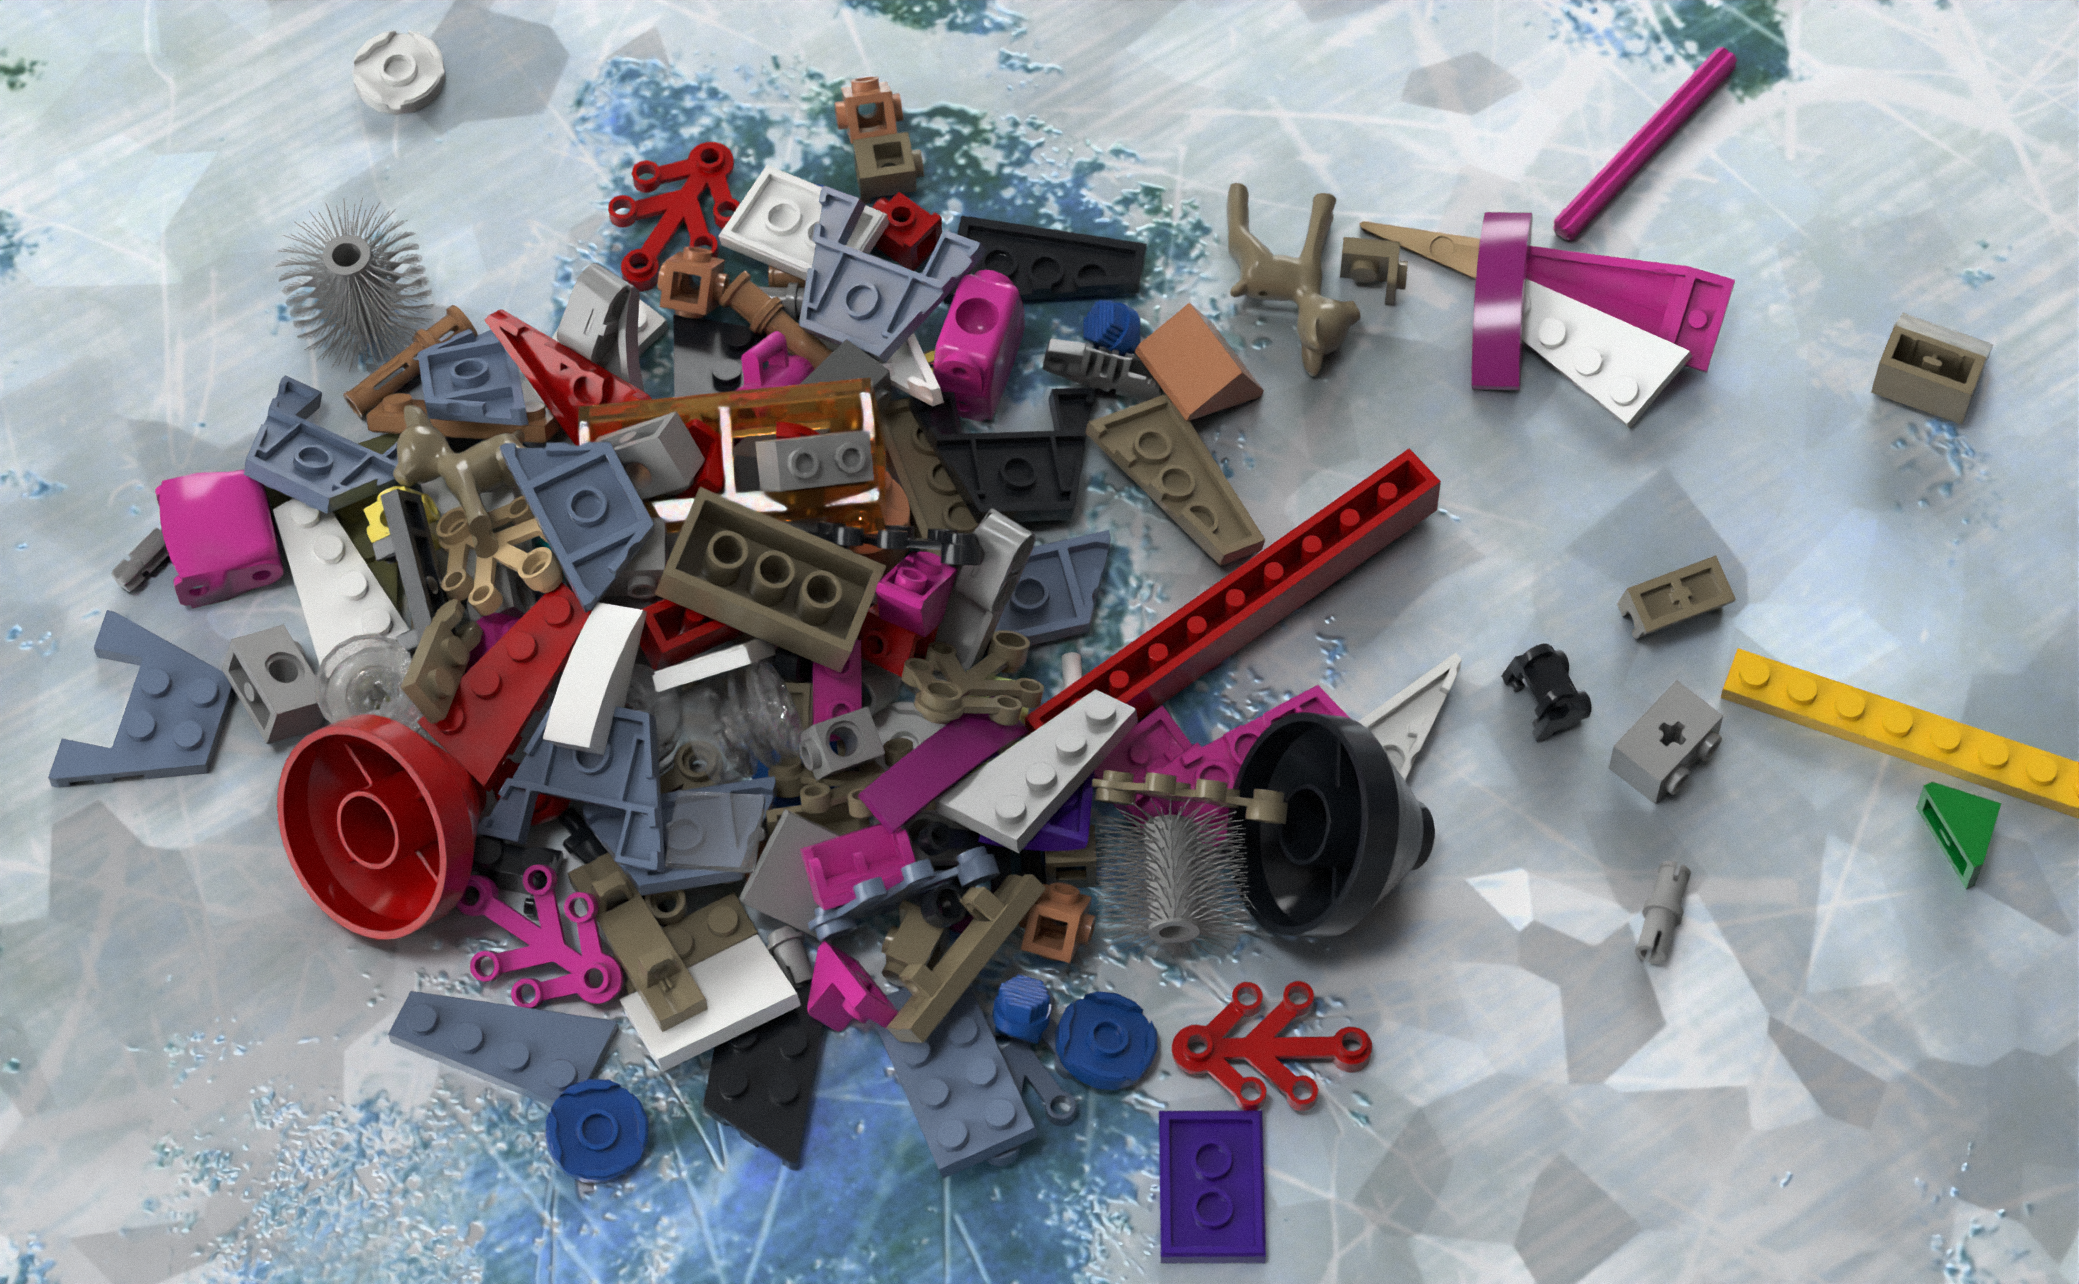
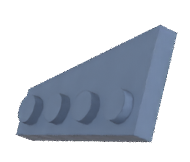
M410 991L388 1036L393 1044L552 1107L554 1101L569 1086L595 1078L619 1030L618 1021Z

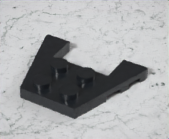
M1094 388L1051 390L1048 402L1054 431L962 433L954 392H941L944 403L931 406L911 395L909 409L976 523H981L990 509L997 510L1014 522L1071 520L1078 493L1083 464L1082 458L1087 438L1085 431L1094 401Z

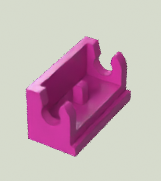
M881 823L800 849L814 901L824 911L854 900L856 896L853 887L872 878L882 877L885 888L888 890L904 880L901 868L916 862L906 830L899 828L893 834H890Z

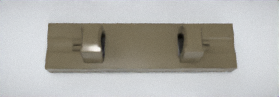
M609 853L598 857L591 863L568 872L570 884L575 892H588L596 898L599 905L596 915L598 929L662 1032L708 1009L706 998L642 896L618 864L614 862ZM579 898L588 912L587 901L584 898ZM623 903L622 905H620V906H618V907H616V908H614V909H612V910H610V911L607 912V910H609V909H611V908H613V907H615V906H617V905Z
M1008 875L994 894L984 886L981 888L972 886L960 899V903L974 919L932 971L922 963H909L898 977L912 996L886 1028L900 1042L924 1043L1045 891L1046 888L1034 875Z

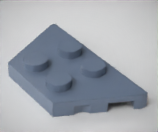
M467 329L452 336L446 342L437 343L417 352L425 406L429 419L519 426L529 424L518 366L492 330L474 337L473 331Z
M566 442L546 443V448H516V443H505L499 446L505 463L584 612L592 610L655 532L654 523L611 443L585 442L582 445L573 446Z
M1109 530L1034 546L1016 589L1007 602L995 631L1009 630L1020 633L1028 638L1030 645L1088 633L1110 549L1111 536Z
M775 776L662 793L664 873L620 864L618 866L641 896L742 880L766 823L765 810H771L778 793ZM597 805L582 806L585 823L615 860L626 811Z

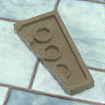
M1166 394L1088 422L1085 433L1220 566L1262 551L1266 539L1191 422L1184 419Z
M910 397L890 401L880 415L876 417L871 416L869 420L892 479L901 486L908 498L911 526H914L915 537L927 538L928 528L958 530V533L972 534L980 523H976L912 415L909 409ZM920 548L921 552H930L939 557L941 556V550Z

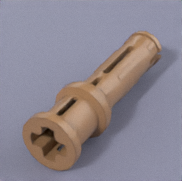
M743 271L729 285L718 303L723 308L730 306L750 323L749 329L755 334L759 333L762 335L765 333L770 335L775 331L781 332L786 338L788 353L807 359L816 369L832 351L814 335L806 333L794 319L783 311L784 305L781 299L777 296L773 298L768 296L750 281L751 275L747 271Z
M451 305L447 308V315L427 330L419 329L416 331L414 337H412L413 343L380 366L353 389L343 394L346 403L359 418H363L367 412L381 403L384 397L397 392L420 374L419 361L413 359L418 355L417 352L437 343L446 342L452 336L467 329L473 331L474 337L478 336L473 324L457 306ZM449 331H453V332H454L452 335H450V336H449L448 338H446L444 341H440V340H439L442 336H444L445 334H447ZM401 367H404V371L399 373L397 376H395L381 388H379L378 390L374 389L375 386H377L379 383H381L395 371H397Z

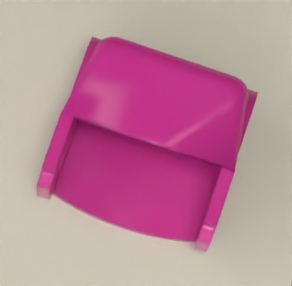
M979 270L974 275L967 274L960 280L939 335L934 356L933 374L941 392H954L959 417L974 421L993 419L1009 379L1025 329V309L1017 287L1014 286L1008 277L992 270Z
M244 469L230 472L194 473L163 480L161 485L155 489L165 545L171 562L178 573L173 582L181 605H191V608H197L228 601L258 587L272 584L282 577L283 563L266 487L264 484L245 476ZM196 586H203V587H201V588H196V589L193 588V587H196Z

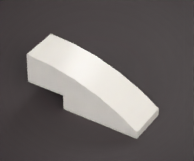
M597 602L572 649L560 679L543 735L544 740L558 747L604 755L615 707L624 708L647 612Z

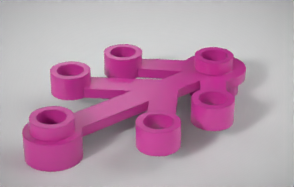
M532 865L523 875L525 889L534 895L540 926L499 900L498 888L490 878L483 875H470L465 892L456 905L457 908L469 916L485 915L530 945L501 953L495 951L476 953L471 959L470 970L477 980L484 982L494 981L506 972L555 962L571 974L543 982L535 978L518 980L511 990V997L516 1006L533 1009L539 1007L545 1000L576 993L589 1003L599 1004L608 1002L618 995L623 985V971L614 957L603 953L596 920L599 905L592 894L588 892H575L569 895L564 903L566 916L571 921L577 923L581 953L567 945L555 894L557 875L553 868L548 865ZM539 870L543 871L547 876L546 886L541 890L537 889L533 883L534 874ZM471 886L476 887L480 895L475 905L469 904L466 900V891ZM579 898H584L589 907L587 914L583 917L578 916L574 910L575 902ZM487 956L494 962V970L489 976L485 975L481 970V961ZM595 968L602 972L604 978L603 983L598 988L592 986L589 981L590 972ZM527 984L533 986L536 993L531 1003L525 1002L522 998V989Z

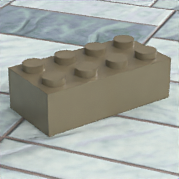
M699 487L662 573L655 595L841 673L853 649L886 565Z

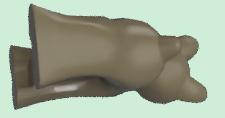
M1233 183L1230 185L1227 198L1229 255L1239 264L1240 281L1231 288L1230 295L1232 297L1246 295L1260 300L1295 302L1298 305L1297 331L1301 341L1303 366L1311 376H1316L1321 368L1323 356L1335 352L1343 344L1349 328L1361 318L1360 311L1354 301H1338L1321 296V255L1328 231L1334 219L1332 213L1336 204V198L1329 193H1319L1314 196L1307 236L1300 257L1273 255L1249 231V193L1247 187L1241 183Z
M406 405L404 408V418L407 428L400 434L397 441L398 464L394 469L393 477L399 484L406 485L407 487L415 483L423 484L443 477L451 493L465 511L469 532L472 535L477 556L480 558L493 556L499 547L498 540L492 531L491 525L493 523L485 510L480 494L495 491L504 485L519 488L501 455L499 446L505 443H516V448H526L523 446L525 440L524 432L517 430L512 434H498L458 454L452 451L444 435L437 428L433 427L428 415L421 408L414 405Z

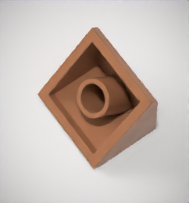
M1190 302L1137 345L1134 351L1186 421L1259 398L1264 392L1214 324Z

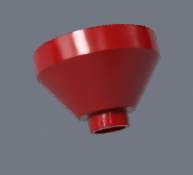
M368 714L354 715L318 729L307 735L294 747L284 764L278 785L277 814L280 834L287 857L297 878L312 900L330 918L348 930L365 937L383 940L396 939L443 918L457 905L463 896L471 875L479 817L486 805V789L466 770L459 760L407 726L387 717Z

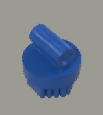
M1099 300L1095 302V307L1091 308V312L1087 313V317L1083 318V338L1092 343L1095 349H1098L1099 346H1104L1109 351H1112V349L1119 350V355L1123 357L1126 352L1136 355L1134 351L1137 345L1140 344L1139 315L1136 310L1123 303Z
M1017 975L1016 978L1013 977L1011 980H1007L1006 983H1001L999 992L994 1000L992 1018L996 1025L995 1033L1039 1044L1042 1033L1049 1025L1051 1016L1050 995H1048L1042 980Z

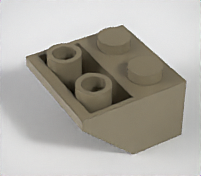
M1902 313L1894 325L1880 359L1871 393L1962 425L1993 344Z

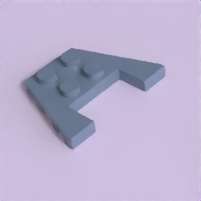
M823 185L819 197V203L822 205L819 224H815L812 240L816 244L813 265L807 271L799 326L806 333L837 345H841L847 339L870 357L886 363L959 284L960 280L981 260L986 249L980 242L943 230L924 271L918 273L848 247L846 245L866 205L857 197Z
M285 375L279 383L276 398H273L265 423L264 425L261 424L247 455L244 469L245 476L327 514L399 484L393 477L394 469L398 464L397 442L384 454H379L307 421L306 419L320 408L322 392Z
M107 610L94 645L96 656L98 658L139 665L140 668L113 746L108 748L62 738L48 776L51 786L58 788L71 787L70 782L94 780L95 784L113 783L115 778L138 775H143L144 779L209 773L235 696V691L223 671L120 614Z
M550 706L524 749L527 753L514 776L507 778L498 792L501 796L490 816L483 817L478 826L477 834L525 845L539 794L626 811L614 862L624 866L664 873L665 857L656 717L647 712L615 707L604 755L558 747L544 740L543 735L551 710Z

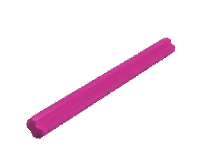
M1720 47L1701 64L1554 219L1553 230L1557 235H1560L1566 241H1570L1588 225L1735 69V63L1737 62L1734 53L1729 52L1725 47Z

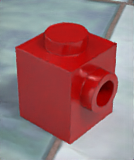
M878 604L869 608L858 634L857 640H861V657L902 677L904 664L907 659L920 658L925 660L928 644L935 641L939 625L926 637H923L880 619Z

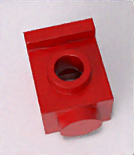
M900 192L890 201L885 197L880 198L872 208L886 213L889 224L875 244V247L903 267L914 271L932 254L942 234V217L935 212L931 215Z

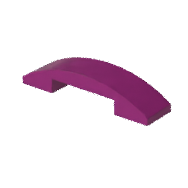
M1484 213L1474 298L1472 389L1520 390L1523 357L1522 325L1527 260H1530L1532 213Z
M963 713L960 718L952 720L905 755L867 786L858 797L890 834H893L924 811L942 793L995 754L1003 753L1026 736L1029 730L1020 720L1015 725H1001L991 720L989 714Z

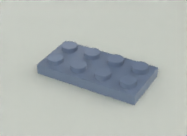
M970 985L924 1043L900 1042L889 1030L874 1022L942 1178H946L1038 1137L1035 1126ZM905 987L887 995V998L900 1011L912 994Z

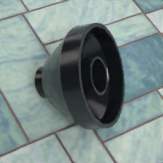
M1310 712L1293 713L1280 718L1264 730L1254 742L1243 760L1233 789L1241 790L1240 797L1253 799L1254 789L1285 793L1283 803L1288 804L1286 824L1245 819L1247 807L1243 806L1229 808L1228 814L1233 813L1228 815V819L1232 818L1228 821H1243L1227 823V828L1238 825L1241 826L1234 828H1246L1227 830V833L1235 832L1232 834L1246 833L1243 835H1233L1242 836V838L1233 837L1227 840L1245 839L1235 841L1245 843L1229 844L1234 846L1241 845L1237 847H1247L1234 849L1239 850L1234 853L1247 852V854H1236L1243 857L1228 856L1231 858L1229 860L1242 859L1236 861H1246L1230 862L1235 865L1244 864L1235 867L1248 866L1246 868H1234L1241 870L1233 873L1248 872L1240 874L1245 876L1232 875V877L1235 876L1233 879L1246 878L1240 880L1247 881H1234L1237 884L1245 883L1238 886H1249L1236 887L1242 889L1238 892L1249 891L1238 894H1246L1239 895L1240 898L1248 897L1243 899L1248 901L1242 902L1246 903L1244 905H1250L1245 907L1250 911L1249 913L1265 928L1278 934L1329 938L1345 933L1357 925L1410 871L1420 868L1429 858L1434 845L1435 826L1431 812L1425 804L1417 801L1415 795L1377 738L1365 726L1351 718Z

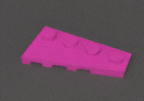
M1316 685L1265 712L1255 720L1232 729L1213 742L1201 748L1198 747L1181 756L1180 759L1163 768L1160 767L1151 773L1176 776V782L1191 784V789H1196L1197 779L1228 783L1227 788L1233 789L1238 772L1248 751L1264 730L1280 718L1299 712L1347 718L1349 716L1319 685ZM1146 775L1141 780L1143 783H1145ZM1158 798L1168 809H1170V800ZM1171 800V813L1178 815L1180 808L1182 810L1187 802ZM1189 801L1180 816L1187 817L1204 803ZM1205 804L1192 819L1214 809L1217 810L1193 822L1203 821L1208 817L1214 818L1228 814L1229 808H1219L1220 806ZM1228 815L1210 820L1206 824L1224 821L1228 819ZM1227 823L1214 825L1205 829H1216L1218 827L1227 828ZM1212 830L1199 831V832H1200V833H1203V832H1208V831H1212ZM1221 830L1217 834H1227V830ZM1227 836L1218 837L1212 840L1223 841L1227 838Z

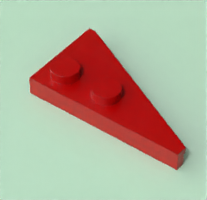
M503 309L490 314L484 319L575 446L582 445L585 442H595L599 436L618 431L653 401L649 394L594 362L589 361Z

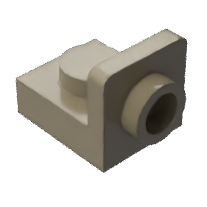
M1344 237L1340 277L1352 278L1361 283L1373 281L1387 282L1385 304L1394 305L1396 289L1405 290L1408 261L1399 260L1400 242Z

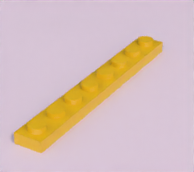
M1739 648L1736 651L1722 690V699L2079 819V762Z

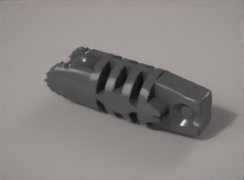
M1053 338L1049 340L1042 367L1044 371L1074 381L1079 385H1083V382L1086 381L1089 383L1090 388H1100L1106 392H1109L1110 389H1116L1115 394L1137 400L1148 401L1162 396V388L1137 355L1126 352L1123 357L1119 355V350L1112 349V351H1109L1104 346L1092 349L1093 344L1088 342L1080 343Z

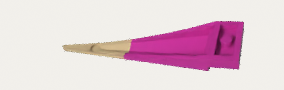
M1367 221L1359 223L1362 229L1388 241L1400 242L1401 247L1476 279L1480 238ZM1531 246L1530 260H1527L1526 279L1689 350L1692 357L1684 366L1705 373L1708 371L1735 284V279L1690 266Z

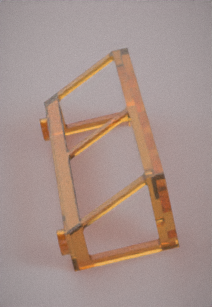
M871 377L579 407L578 427L580 445L585 442H595L599 436L677 411L684 424L693 419H699L721 434L725 492L720 496L779 521L833 516V520L836 523H846L847 526L863 527L864 534L885 530V525H887L886 438ZM776 422L796 423L813 430L830 428L831 433L869 430L874 480L787 491L737 493L732 438L776 434ZM695 497L642 503L651 518L665 517L667 533L681 531Z

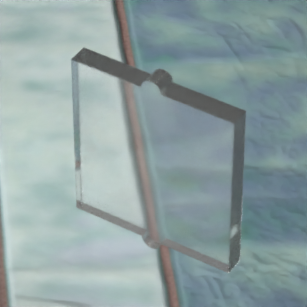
M677 790L672 822L666 825L667 833L670 835L665 860L666 868L755 873L759 841L765 839L764 829L762 828L766 802L765 795Z

